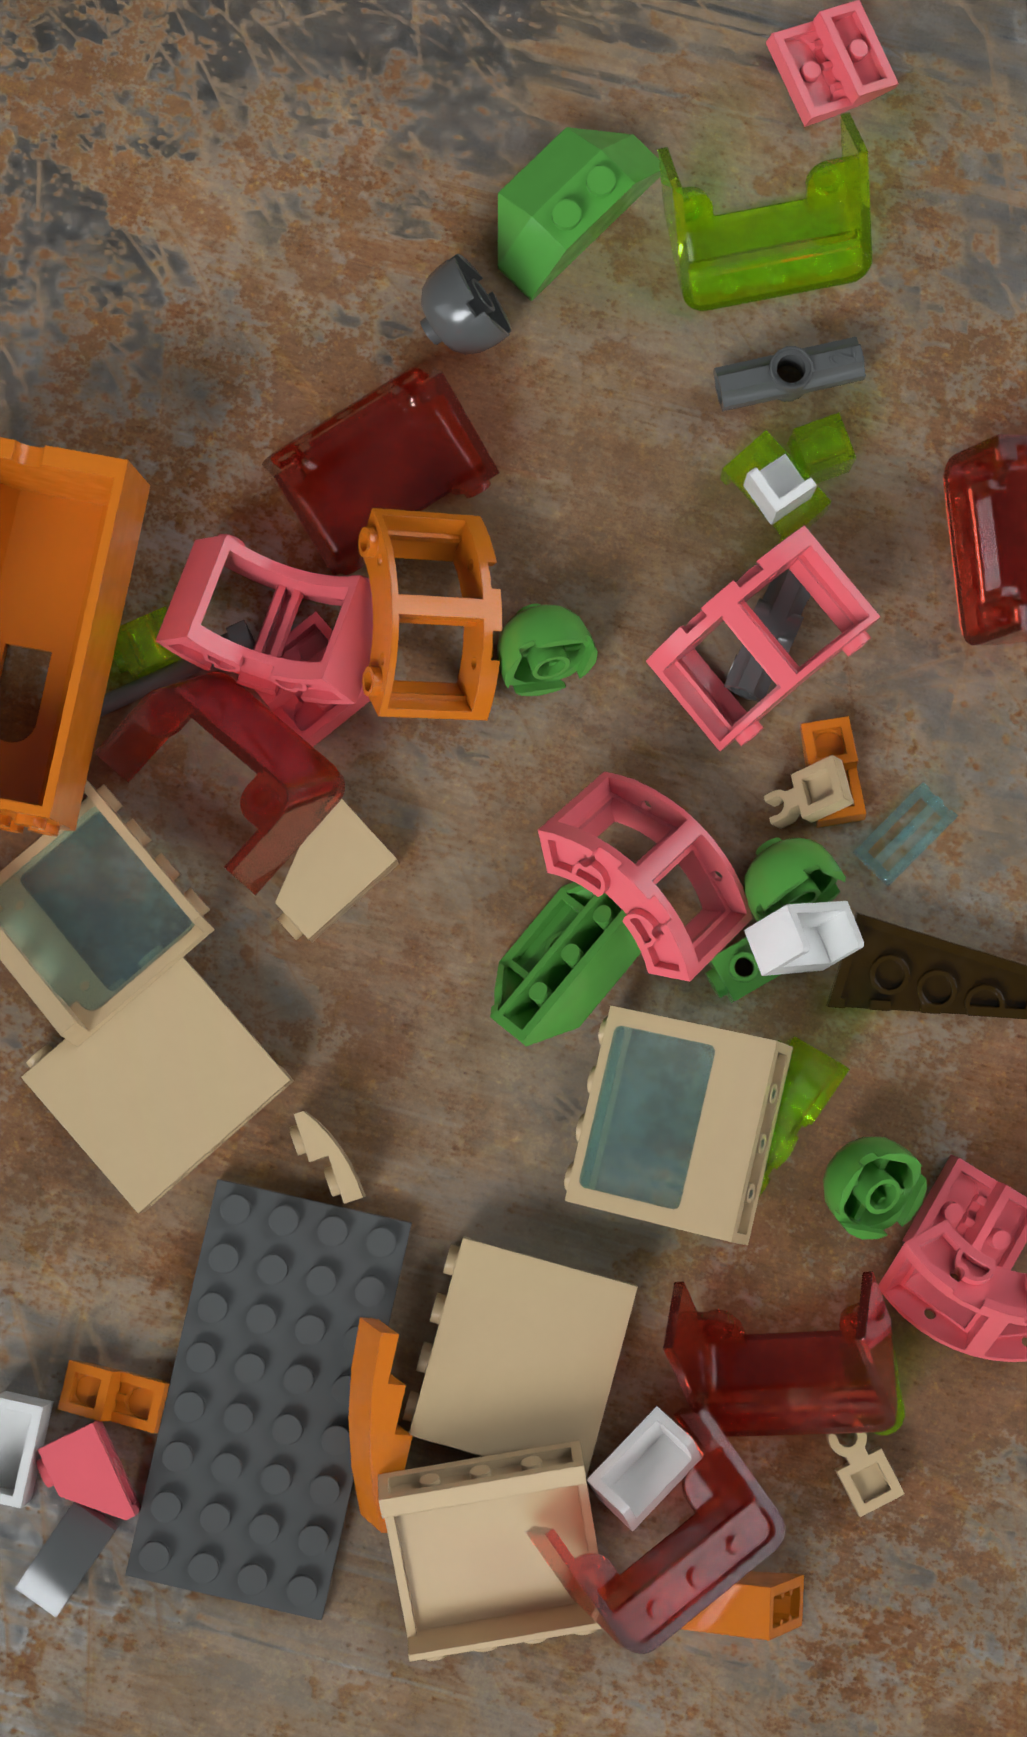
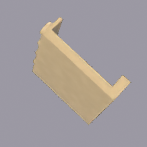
M162 946L156 948L141 961L139 966L143 968L161 953L164 948ZM182 957L79 1047L64 1039L54 1049L50 1044L41 1048L26 1062L30 1070L21 1077L137 1213L146 1212L294 1082L291 1076L282 1066L275 1062L185 957ZM121 979L109 991H116L127 981Z
M464 1236L461 1246L451 1244L443 1273L452 1275L447 1295L437 1293L430 1322L439 1324L434 1344L424 1341L416 1371L425 1373L420 1393L410 1391L403 1420L412 1422L409 1433L413 1437L481 1456L580 1440L587 1478L638 1286L631 1282L604 1277L475 1241Z
M580 1440L378 1474V1500L381 1516L385 1518L408 1637L409 1662L423 1659L436 1661L445 1658L447 1655L470 1651L488 1652L499 1646L522 1642L536 1644L545 1641L547 1638L569 1634L588 1635L598 1629L611 1627Z

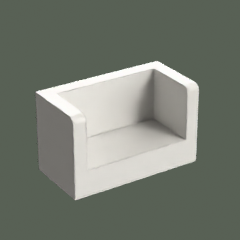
M848 901L786 904L744 930L762 976L823 971L864 947V940Z
M9 1391L0 1393V1504L22 1508L32 1500L38 1474L36 1461L41 1458L37 1449L44 1446L54 1401Z
M656 1406L591 1474L587 1482L597 1499L631 1531H634L702 1457L692 1437Z

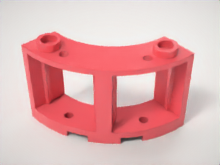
M804 525L757 560V565L749 569L737 582L733 580L701 607V612L693 617L686 626H680L646 662L719 751H722L735 740L742 747L764 729L759 721L810 676L840 652L844 651L850 657L871 639V636L866 631L880 618V615ZM787 569L794 574L842 632V634L800 667L746 603ZM723 621L777 685L748 712H746L732 693L724 687L723 682L695 650Z
M219 534L214 537L197 539L193 544L155 642L208 672L212 664H214V667L237 673L239 674L237 684L277 696L278 690L281 687L296 693L298 691L303 692L301 698L305 702L341 705L356 704L362 688L364 670L370 663L372 648L373 606L369 578L361 575L329 576L296 569L245 547V544L239 538L229 534ZM223 567L259 584L275 589L253 650L234 643L201 625ZM302 598L328 605L341 606L321 662H304L280 658Z
M603 772L538 829L547 873L569 879L586 888L597 897L604 893L607 894L626 913L622 922L635 939L649 974L690 982L753 919L744 892V886L726 855L710 834L690 814L671 799L635 779ZM645 801H647L651 805V807H648ZM618 822L641 832L657 844L634 864L617 849L599 839L598 836L611 824ZM677 864L692 883L702 906V910L685 927L671 903L656 886ZM715 871L719 872L722 878L719 877Z
M947 1219L903 1244L877 1287L888 1302L907 1321L935 1341L956 1351L993 1361L1027 1362V1347L1022 1343V1338H1027L1026 1273L996 1266L995 1259L988 1257L969 1244L952 1227ZM950 1274H956L960 1281L952 1278ZM924 1311H932L934 1313L935 1318L928 1319L925 1316Z

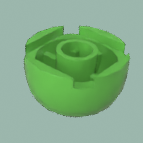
M530 604L521 608L499 634L496 656L497 661H500L499 670L507 688L512 685L515 693L521 696H540L565 688V682L560 679L569 677L576 671L579 679L585 676L596 663L598 651L585 624L573 611L558 605Z
M792 837L784 840L773 838L763 843L757 849L756 857L749 865L745 874L744 892L749 909L758 922L786 904L833 901L840 893L836 882L838 880L845 882L846 876L834 858L821 844L805 838Z
M861 1137L848 1142L835 1153L828 1163L823 1178L825 1203L839 1224L849 1234L862 1240L880 1239L888 1235L884 1229L891 1227L896 1222L903 1227L912 1219L922 1205L927 1189V1181L921 1174L922 1165L906 1148L886 1137Z

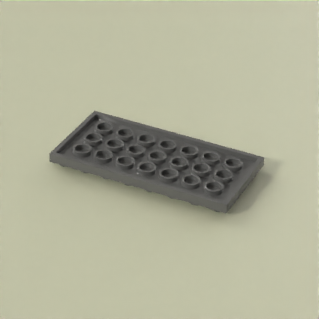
M217 1179L125 1576L322 1621L354 1482L351 1468L348 1416L351 1366L360 1317L379 1319L389 1327L412 1222Z

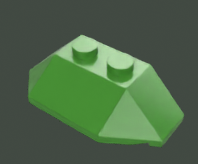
M566 127L498 192V269L530 301H533L667 171V166L634 134Z
M575 882L562 886L499 961L494 989V1005L491 1007L490 1018L526 1047L579 1028L641 954L635 939L622 922L626 913L605 893L597 897Z

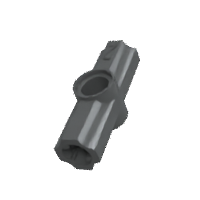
M857 337L802 349L796 346H786L779 349L774 355L716 367L713 370L715 389L722 412L773 400L791 402L799 399L805 393L863 381L866 377L864 356ZM782 366L795 367L800 372L802 379L795 383L785 382L779 377L777 370Z
M789 569L769 583L763 599H758L753 610L788 653L804 619L801 616L807 600L809 601L811 597L809 592ZM742 644L726 677L727 680L724 687L740 697L759 702L766 696L772 679Z

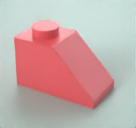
M97 1420L90 1422L37 1449L41 1456L36 1461L40 1476L48 1488L55 1487L58 1496L123 1520H128L140 1512L141 1505L103 1422Z

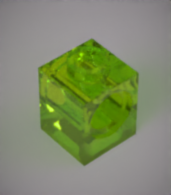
M839 412L794 428L787 443L799 474L804 481L812 477L816 484L850 472L856 459Z
M166 606L120 626L113 659L121 674L129 671L136 680L183 659L155 642L168 610Z

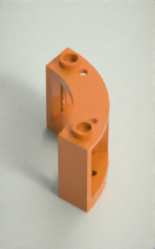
M372 508L367 527L361 529L358 540L359 553L364 558L369 575L373 606V635L370 663L365 668L362 678L364 694L369 697L378 717L487 721L494 699L500 661L491 660V658H493V631H502L501 589H493L491 587L489 566H494L497 562L489 533L481 516ZM395 558L453 562L459 579L462 598L399 594ZM399 623L464 626L462 658L457 683L394 680L398 652Z

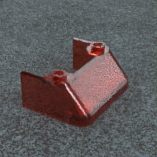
M210 672L149 692L94 753L129 783L169 737L177 734L192 718L253 770L257 775L244 789L240 799V808L244 817L258 830L224 868L256 896L340 802L345 792L343 775L332 762L226 673Z
M873 1271L863 1272L859 1303L848 1306L841 1312L839 1320L840 1330L746 1334L742 1323L728 1311L714 1309L708 1312H697L684 1281L674 1282L663 1350L698 1425L704 1431L720 1437L870 1433L886 1431L892 1428L896 1422L898 1402L891 1319Z
M705 1407L681 1408L674 1414L703 1455L702 1459L682 1479L683 1495L695 1514L620 1575L612 1563L602 1555L585 1553L574 1558L554 1528L532 1526L525 1532L571 1598L620 1647L633 1653L645 1654L657 1649L777 1550L784 1539L785 1524L780 1512Z

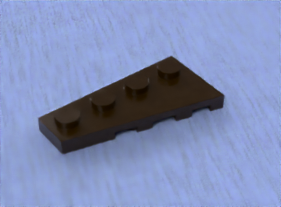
M859 912L855 913L854 918L864 940V947L840 960L826 1004L827 1007L1027 1019L1026 964Z

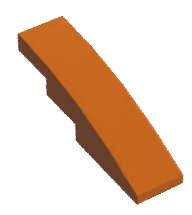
M360 1317L350 1380L348 1421L351 1468L360 1514L381 1533H387L385 1518L381 1516L378 1500V1474L405 1470L413 1436L397 1424L406 1385L390 1374L399 1334L379 1319Z

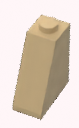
M331 786L322 794L275 901L283 911L276 919L295 940L304 934L313 943L399 865L396 857Z

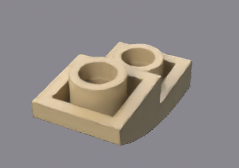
M302 1111L294 1114L297 1125L289 1127L296 1152L298 1156L306 1153L309 1162L329 1157L331 1166L324 1168V1173L332 1196L341 1194L344 1204L365 1197L366 1195L352 1163L332 1134L308 1112Z

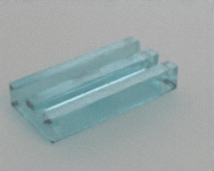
M924 782L853 851L887 887L958 817L952 809L949 810L943 804L944 801L938 795L935 796L929 790L930 788ZM920 798L928 805L875 858L868 853L872 846ZM936 812L941 819L888 872L882 864Z

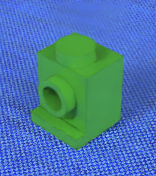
M747 937L718 953L708 963L711 970L705 973L717 996L722 998L727 995L731 1003L782 975H761ZM740 958L748 959L752 963V973L747 977L739 976L735 971V962Z

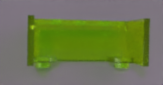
M850 112L840 114L842 157L825 160L815 165L806 178V198L714 216L713 205L708 194L697 187L682 188L668 147L658 149L664 215L679 287L684 301L689 307L698 311H709L849 284L858 281L866 275L872 264L868 150Z

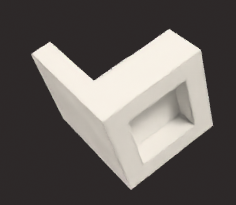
M784 454L760 471L757 467L749 471L743 486L772 525L811 499L817 484L812 477L804 481L790 459Z

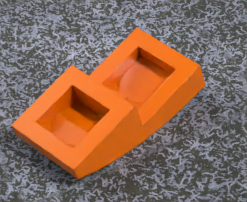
M849 716L800 724L805 766L808 767L831 755L841 759L854 804L815 821L816 827L865 820L866 809L857 771L858 757Z
M69 1360L58 1410L100 1422L111 1421L150 1433H158L170 1382L97 1364Z

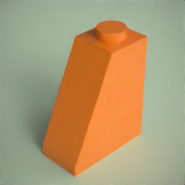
M677 1567L655 1573V1580L652 1581L648 1594L649 1608L653 1611V1626L767 1641L802 1626L804 1575Z

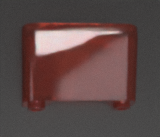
M428 363L418 364L400 373L281 447L262 463L276 489L333 576L341 572L343 575H349L365 565L364 558L359 553L358 540L361 529L367 527L372 508L421 511L448 493L453 495L464 494L466 498H471L485 491L491 485L489 479L500 473L443 372Z
M998 434L954 454L949 458L943 474L962 636L970 645H1001L1027 642V435Z

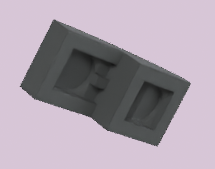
M74 1502L15 1589L57 1617L119 1526L97 1510Z

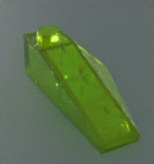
M795 1036L789 1038L786 1042L793 1049L759 1197L771 1180L768 1175L773 1168L777 1170L794 1150L795 1144L799 1139V1136L796 1134L801 1127L806 1128L809 1124H813L850 1070L842 1063Z

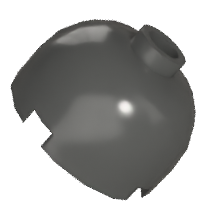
M456 254L443 262L428 276L421 295V307L426 317L420 321V324L427 337L435 345L443 342L454 352L468 355L481 353L499 344L510 335L508 333L511 332V326L493 291L487 294L479 283L483 277L460 254Z

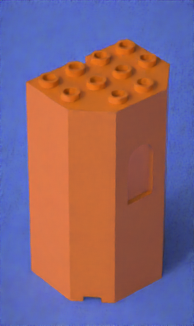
M0 437V679L8 645L52 654L38 718L33 732L19 742H6L0 739V830L23 834L24 827H28V831L58 837L59 830H76L150 484L131 462L126 459L47 445L45 447H34L14 439Z

